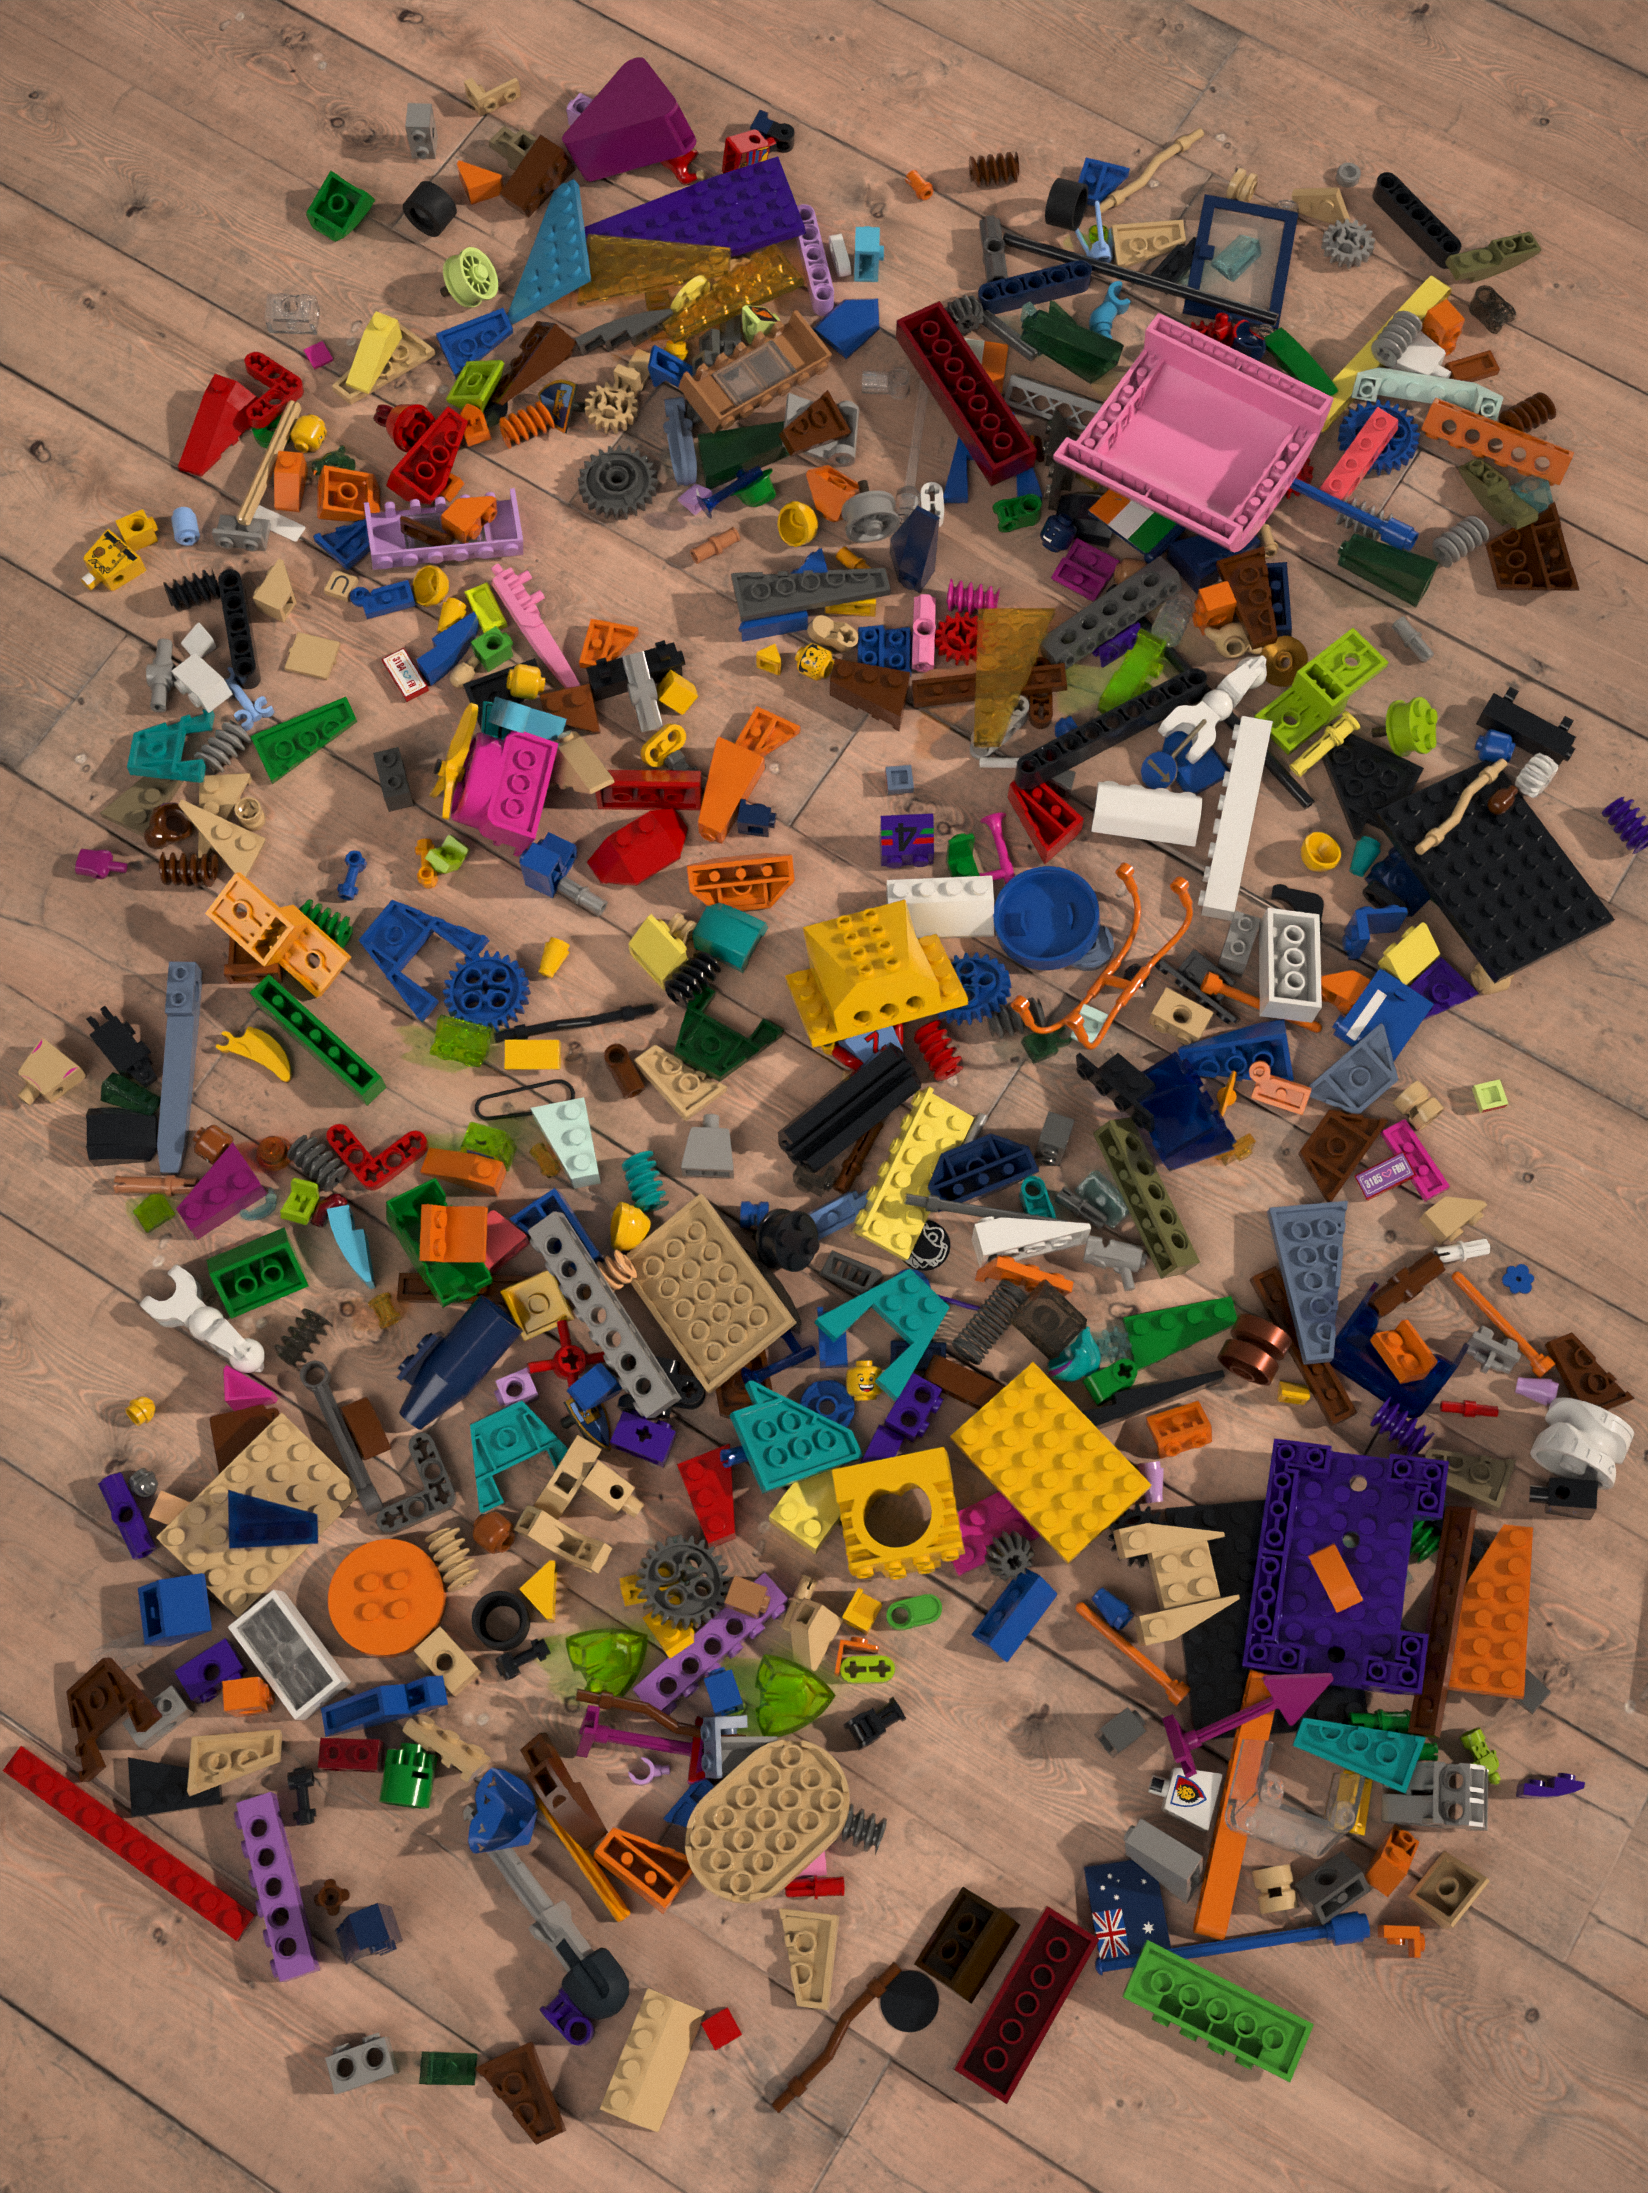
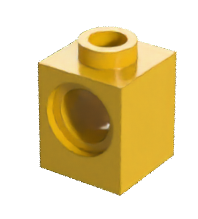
M143 509L115 520L126 545L134 552L158 542L154 533L158 531V527L152 516L147 518Z

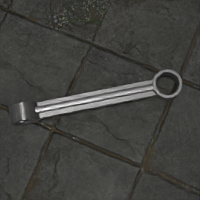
M310 1361L302 1367L300 1379L305 1387L314 1393L355 1485L360 1502L366 1514L370 1516L384 1509L383 1503L370 1479L329 1387L331 1381L329 1370L320 1361ZM314 1368L323 1369L325 1376L322 1382L316 1385H310L306 1382V1376L310 1370Z

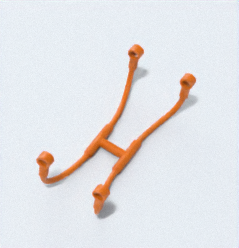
M1121 863L1115 873L1123 880L1128 892L1132 895L1134 920L1130 934L1117 957L1110 961L1077 1007L1051 1026L1038 1027L1034 1024V1018L1028 1009L1030 1002L1021 995H1017L1012 1001V1009L1019 1013L1024 1024L1035 1033L1048 1034L1067 1025L1074 1031L1078 1041L1085 1048L1093 1050L1098 1047L1119 1010L1125 1007L1150 974L1152 967L1179 941L1188 929L1193 917V902L1187 890L1189 887L1188 881L1183 877L1177 876L1170 884L1171 890L1178 894L1182 906L1186 908V918L1181 928L1153 956L1145 967H1141L1131 981L1113 976V974L1121 966V961L1130 949L1137 934L1141 917V904L1137 892L1138 887L1132 876L1134 869L1127 863ZM1105 985L1123 989L1124 991L1117 998L1115 1006L1105 1020L1097 1037L1090 1043L1083 1027L1084 1018L1079 1014L1083 1004L1088 1005L1092 999H1095Z

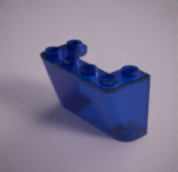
M1174 1052L1142 1072L1155 1083L1156 1090L1141 1101L1140 1104L1154 1115L1155 1131L1149 1134L1153 1140L1152 1144L1169 1172L1235 1150L1233 1144L1237 1143L1230 1129L1227 1128L1226 1122L1219 1110L1213 1111L1211 1108L1215 1103L1207 1090L1202 1092L1200 1089L1204 1084L1187 1058L1182 1060L1178 1053Z

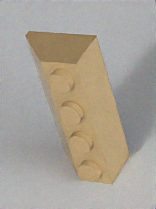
M647 1988L600 2110L659 2132L705 2012Z

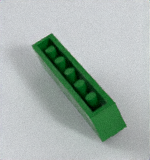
M268 974L249 992L255 1004L366 1106L387 1088L382 1077L272 976Z

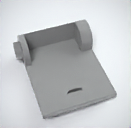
M788 393L784 429L814 402ZM842 401L837 404V407L847 423L851 434L847 438L805 451L803 454L837 466L847 467L855 463L859 407L851 401Z

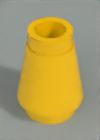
M448 597L447 601L443 602L437 633L440 634L463 619L466 614V605L463 602Z
M550 937L549 942H545L538 973L548 978H553L569 955L568 949L570 945L560 939Z

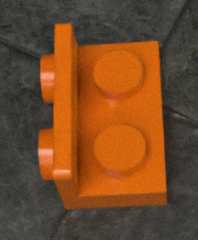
M1407 1319L1402 1320L1395 1330L1375 1333L1370 1339L1400 1384L1424 1379L1438 1362Z
M1199 1400L1146 1417V1424L1157 1445V1454L1160 1459L1173 1457L1190 1449L1201 1448L1212 1442L1211 1424Z

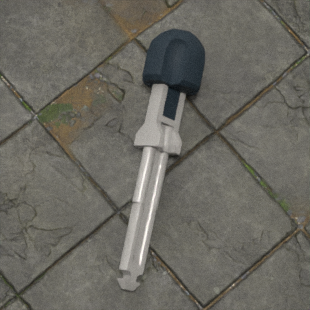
M475 1803L468 1804L463 1810L464 1821L469 1819L470 1824L471 1820L478 1813ZM481 1823V1829L478 1831V1833L485 1832L483 1824ZM513 1848L487 1852L506 1878L505 1880L536 1922L528 1928L535 1939L546 1943L568 1972L562 1979L561 1986L573 2003L587 2017L597 2020L609 2018L617 2014L624 2007L629 1996V1980L610 1951L606 1948H599L593 1951L572 1922L571 1909L565 1900L554 1905Z

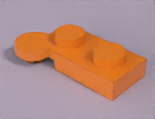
M1259 1060L1252 1063L1249 1068V1075L1256 1083L1251 1098L1303 1115L1312 1088L1271 1075L1270 1066L1264 1061Z

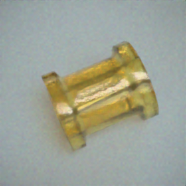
M389 1292L380 1294L368 1302V1307L374 1310L379 1320L378 1325L380 1329L388 1328L402 1319V1316L396 1312L391 1302L392 1296Z

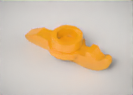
M1236 1071L1231 1072L1226 1087L1219 1089L1216 1098L1220 1104L1217 1111V1121L1223 1118L1227 1107L1233 1105L1236 1101L1237 1095L1233 1090L1237 1077Z

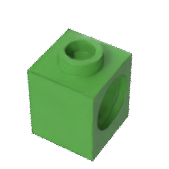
M497 626L471 642L475 657L487 672L513 657L511 648L513 642L506 632L501 633ZM493 646H498L495 650L490 649Z

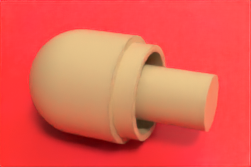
M471 656L466 663L462 661L450 673L451 684L456 688H464L463 684L470 682L476 674L474 669L480 661L476 657Z

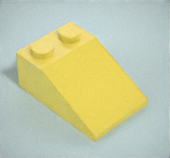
M832 1470L793 1483L769 1515V1522L815 1555L841 1520Z

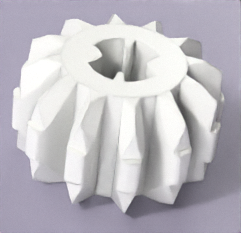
M1537 753L1521 770L1515 781V786L1523 794L1536 798L1552 781L1558 770V765L1550 757Z

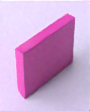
M323 341L303 349L314 370L333 361Z

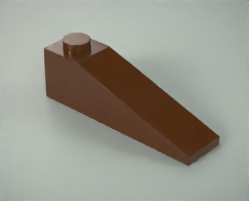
M536 321L519 346L522 349L521 354L517 358H513L509 364L512 369L511 372L502 377L489 401L493 404L504 405L563 361L569 359L577 342L556 323Z

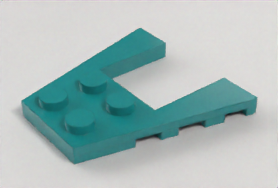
M911 1269L825 1313L814 1322L835 1342L863 1314L872 1308L911 1345L875 1380V1383L894 1402L900 1396L950 1308Z

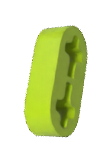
M882 1655L847 1657L843 1660L840 1667L841 1677L848 1684L887 1683L892 1679L895 1672L893 1661L889 1657ZM853 1662L856 1663L857 1668H866V1672H858L856 1678H850V1673H845V1668H849L850 1663ZM879 1662H884L885 1667H890V1671L885 1673V1677H879V1672H869V1668H876Z

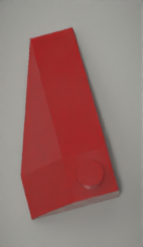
M214 374L202 397L178 464V469L202 477L221 458V454L230 445L234 446L239 441L238 437L242 433L252 429L247 420L246 410L258 397L238 381Z
M448 406L394 467L386 486L405 501L410 502L413 499H417L421 504L431 505L446 487L468 421Z

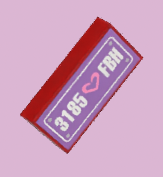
M1402 1151L1354 1177L1366 1200L1369 1201L1417 1177L1405 1152Z

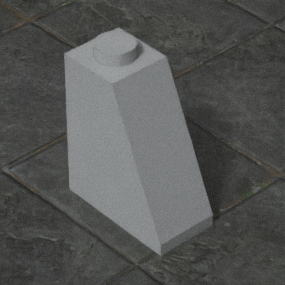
M1140 1819L1136 1826L1131 1825L1124 1836L1123 1841H1125L1126 1855L1182 1902L1188 1904L1203 1881V1856L1145 1820Z

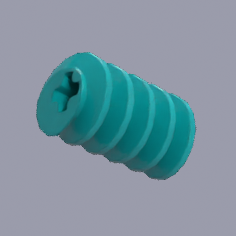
M653 1151L637 1153L626 1159L622 1164V1169L626 1172L625 1179L629 1182V1191L632 1192V1201L636 1202L634 1207L641 1209L643 1213L657 1211L669 1203V1201H660L666 1195V1191H657L663 1185V1182L660 1180L654 1181L660 1175V1172L650 1170L657 1165L656 1161L647 1160L654 1155Z

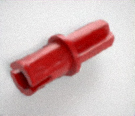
M813 1875V1878L794 1879L785 1887V1895L787 1897L814 1896V1899H818V1897L844 1896L845 1893L844 1876L817 1878V1875Z

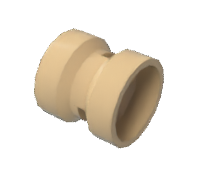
M245 797L236 803L235 814L244 829L254 832L264 826L266 817L260 803L255 798Z

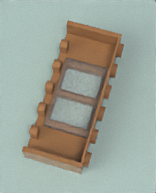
M795 310L787 324L783 325L781 321H777L769 334L764 335L762 331L758 332L750 345L746 346L743 342H740L735 347L732 355L727 357L724 352L719 354L713 366L708 368L705 363L701 364L693 377L688 372H685L680 381L679 388L684 393L687 401L713 434L721 429H728L740 418H747L759 406L762 408L766 407L778 395L780 397L785 396L797 384L802 386L816 374L821 375L829 367L828 363L832 353L798 310Z

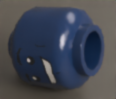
M1060 513L1059 515H1051L1047 518L1040 532L1042 545L1046 549L1058 553L1069 548L1077 533V528L1072 523V517Z

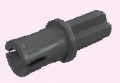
M1063 1187L1055 1198V1202L1074 1213V1217L1080 1216L1098 1229L1102 1228L1108 1219L1105 1214L1088 1204V1199L1083 1200L1066 1187Z

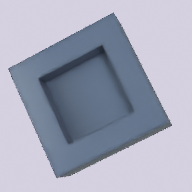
M911 765L885 768L888 795L914 793Z

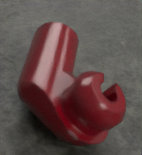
M333 1193L318 1202L310 1223L323 1228L328 1216L327 1209L347 1205V1199L341 1197L339 1193Z

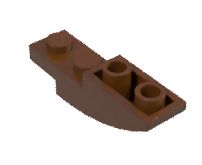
M547 1732L539 1733L520 1749L531 1770L527 1777L544 1805L571 1838L584 1850H588L604 1837L608 1831L581 1782H573Z

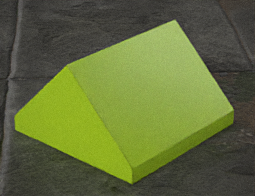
M502 360L467 361L445 400L461 410L466 404L474 405L483 413L501 381L504 362Z

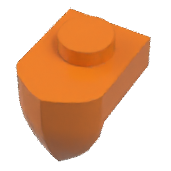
M466 404L460 415L468 421L464 432L468 447L491 440L492 438L482 411L474 405Z

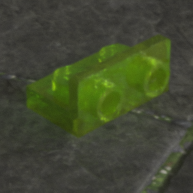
M440 1015L437 1019L435 1042L431 1046L429 1054L437 1056L442 1060L460 1062L468 1067H481L488 1057L492 1028Z

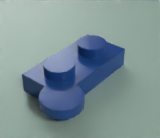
M408 580L373 589L371 593L364 587H357L350 593L352 604L357 607H363L367 619L416 606Z

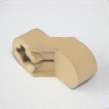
M824 615L817 616L807 627L808 635L819 645L832 646L840 652H848L858 643V633L853 627L844 622H834Z

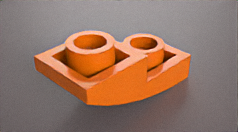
M1334 1543L1308 1555L1337 1613L1363 1601Z

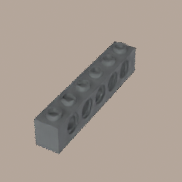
M1159 556L1039 639L1037 642L1042 657L1049 660L1051 665L1065 663V670L1070 668L1080 659L1092 653L1096 648L1182 590L1178 571L1164 558Z

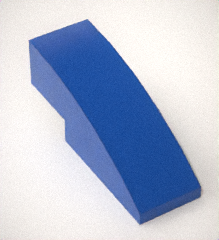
M474 612L433 637L434 648L416 659L420 673L430 686L448 674L470 648L471 642L475 639L480 628L477 615Z

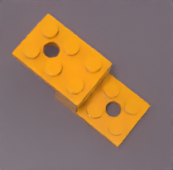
M240 872L233 875L205 913L261 965L265 967L279 963L316 998L324 994L352 958L297 907L288 905L279 908ZM240 903L247 908L245 918L239 916L237 912V907ZM312 953L319 956L320 964L318 967H314L310 963V955Z

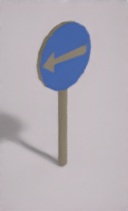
M1203 719L1171 755L1158 751L1146 757L1141 767V777L1146 786L1151 789H1166L1173 784L1178 772L1177 762L1174 758L1207 723L1206 719Z

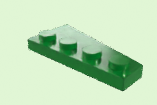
M343 697L250 737L271 783L274 784L357 723V719L347 697Z

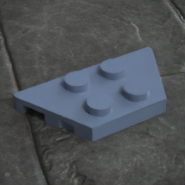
M1380 1023L1308 1086L1312 1088L1309 1097L1349 1113L1360 1114L1394 1085L1399 1079L1384 1025Z

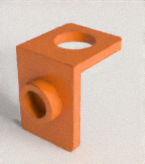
M851 1637V1641L840 1639L835 1676L839 1677L844 1648L878 1654L879 1646L870 1645L867 1639L860 1637Z

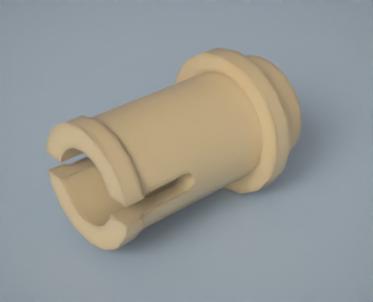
M1264 524L1260 529L1261 532L1258 531L1256 536L1260 540L1259 546L1265 547V558H1271L1277 554L1278 544L1274 542L1270 526Z

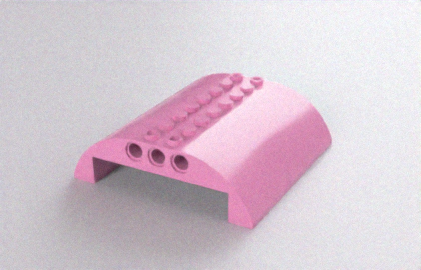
M1158 312L1145 330L1144 350L1077 441L1066 437L1054 453L1053 459L1072 471L1235 553L1243 549L1254 538L1297 477L1324 426L1333 403V397Z

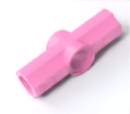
M921 594L918 597H914L912 669L918 672L934 670L936 598L931 597L930 594ZM920 632H927L929 634L922 635Z

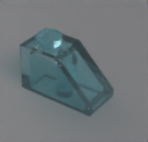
M1529 476L1510 486L1511 491L1538 511V514L1547 509L1549 504L1553 503L1549 481L1546 479Z

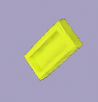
M488 582L464 591L472 611L477 615L483 634L495 626L499 630L508 627Z

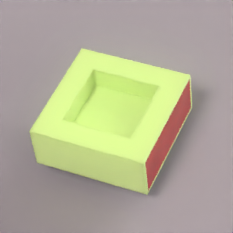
M1500 1079L1473 1086L1472 1091L1480 1113L1507 1107L1508 1101Z

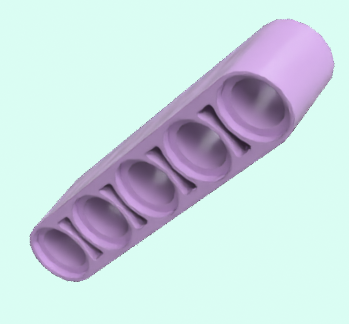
M801 204L797 207L804 223L806 234L795 237L812 309L817 315L826 316L834 309V288L815 211L810 205Z

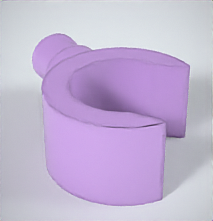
M641 1757L645 1764L650 1767L649 1776L644 1780H639L632 1773L628 1772L630 1779L635 1784L644 1786L651 1783L654 1777L670 1775V1765H653L649 1759Z

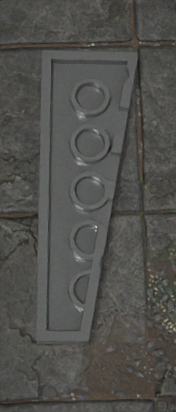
M885 568L829 570L826 573H813V570H806L803 573L788 574V571H778V574H763V572L731 573L741 622L890 595L891 592Z

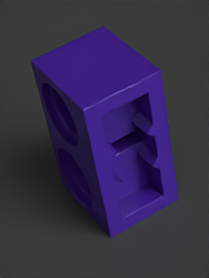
M912 1373L885 1419L884 1427L913 1443L917 1436L922 1438L930 1423L926 1422L931 1412L937 1413L944 1400L940 1398L942 1389ZM921 1391L926 1392L930 1396V1400L926 1403H920L915 1399V1394ZM906 1415L913 1416L916 1424L912 1427H906L901 1423V1418Z

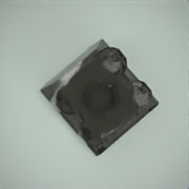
M1046 1279L1042 1280L1008 1317V1321L1049 1360L1059 1358L1060 1353L1087 1326V1318Z

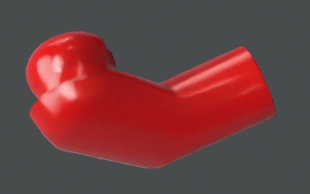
M1218 313L1215 316V330L1210 333V338L1218 342L1229 337L1232 331L1226 313Z

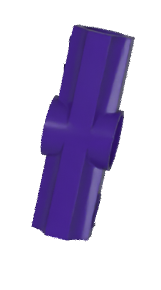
M119 1472L103 1478L98 1483L99 1488L111 1511L112 1520L118 1526L133 1560L145 1558L152 1554L157 1547L144 1521L143 1512L138 1508L123 1474ZM128 1510H133L132 1519L125 1523L122 1522V1515Z

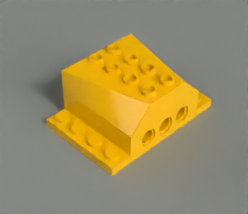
M905 899L803 927L810 969L785 975L786 984L812 1048L968 1005V997L938 935L933 934L917 939Z

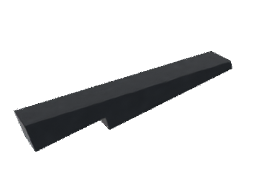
M1219 1370L1117 1392L1111 1398L1112 1405L1081 1412L1098 1430H1101L1219 1384L1225 1377L1224 1371Z

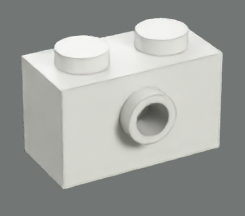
M196 653L171 671L177 680L174 682L176 688L183 695L189 694L188 698L197 708L202 706L208 713L233 695L224 678Z

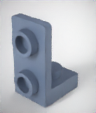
M747 1715L703 1717L700 1733L701 1739L704 1742L702 1769L705 1772L706 1778H722L721 1735L737 1734V1728H748Z

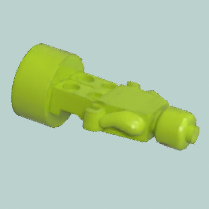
M1476 1727L1463 1733L1459 1738L1464 1748H1468L1475 1759L1471 1764L1485 1766V1769L1489 1770V1782L1495 1785L1499 1784L1501 1777L1496 1772L1499 1767L1496 1751H1489L1484 1741L1486 1737L1481 1728Z

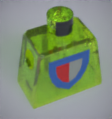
M470 1122L460 1152L478 1154L504 1163L506 1171L509 1172L517 1145L509 1134L503 1130Z

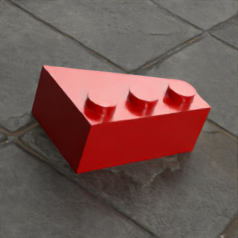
M730 1443L677 1464L679 1474L708 1548L712 1546L717 1547L736 1539L732 1466L725 1468L723 1466L724 1462L720 1460L721 1450L730 1449Z

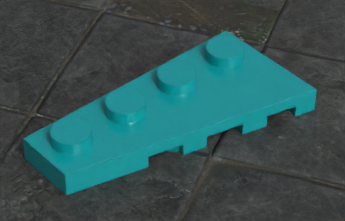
M1302 1718L1292 1746L1406 1794L1426 1737Z

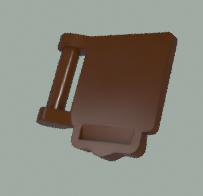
M263 1404L210 1417L209 1421L219 1474L280 1415L277 1408L266 1409Z

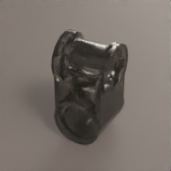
M1483 285L1476 289L1469 304V312L1489 332L1497 334L1502 330L1503 325L1516 319L1514 307L1506 302L1492 287Z

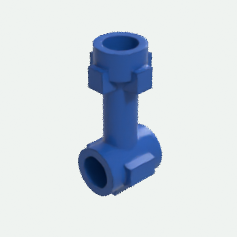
M355 850L350 851L346 855L345 863L349 866L344 884H338L337 888L339 892L338 897L347 901H352L354 896H357L359 889L354 887L357 875L367 865L361 852Z

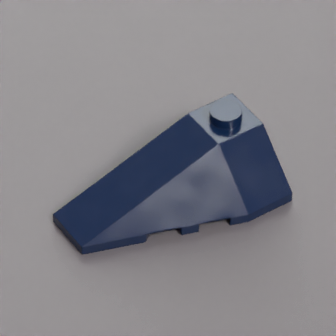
M918 505L890 538L889 552L898 582L908 590H915L921 593L935 572L940 517Z

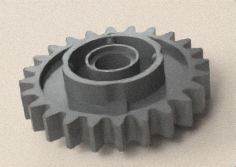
M618 445L615 451L608 446V452L606 453L599 449V456L591 454V462L584 461L585 469L579 470V494L582 495L583 503H588L589 510L595 508L597 516L604 512L605 519H608L610 515H614L615 520H618L620 515L628 519L629 513L638 516L637 509L646 511L645 503L652 504V497L657 495V471L654 470L653 462L648 463L647 455L640 457V450L631 453L630 446L625 451L622 450L620 445Z

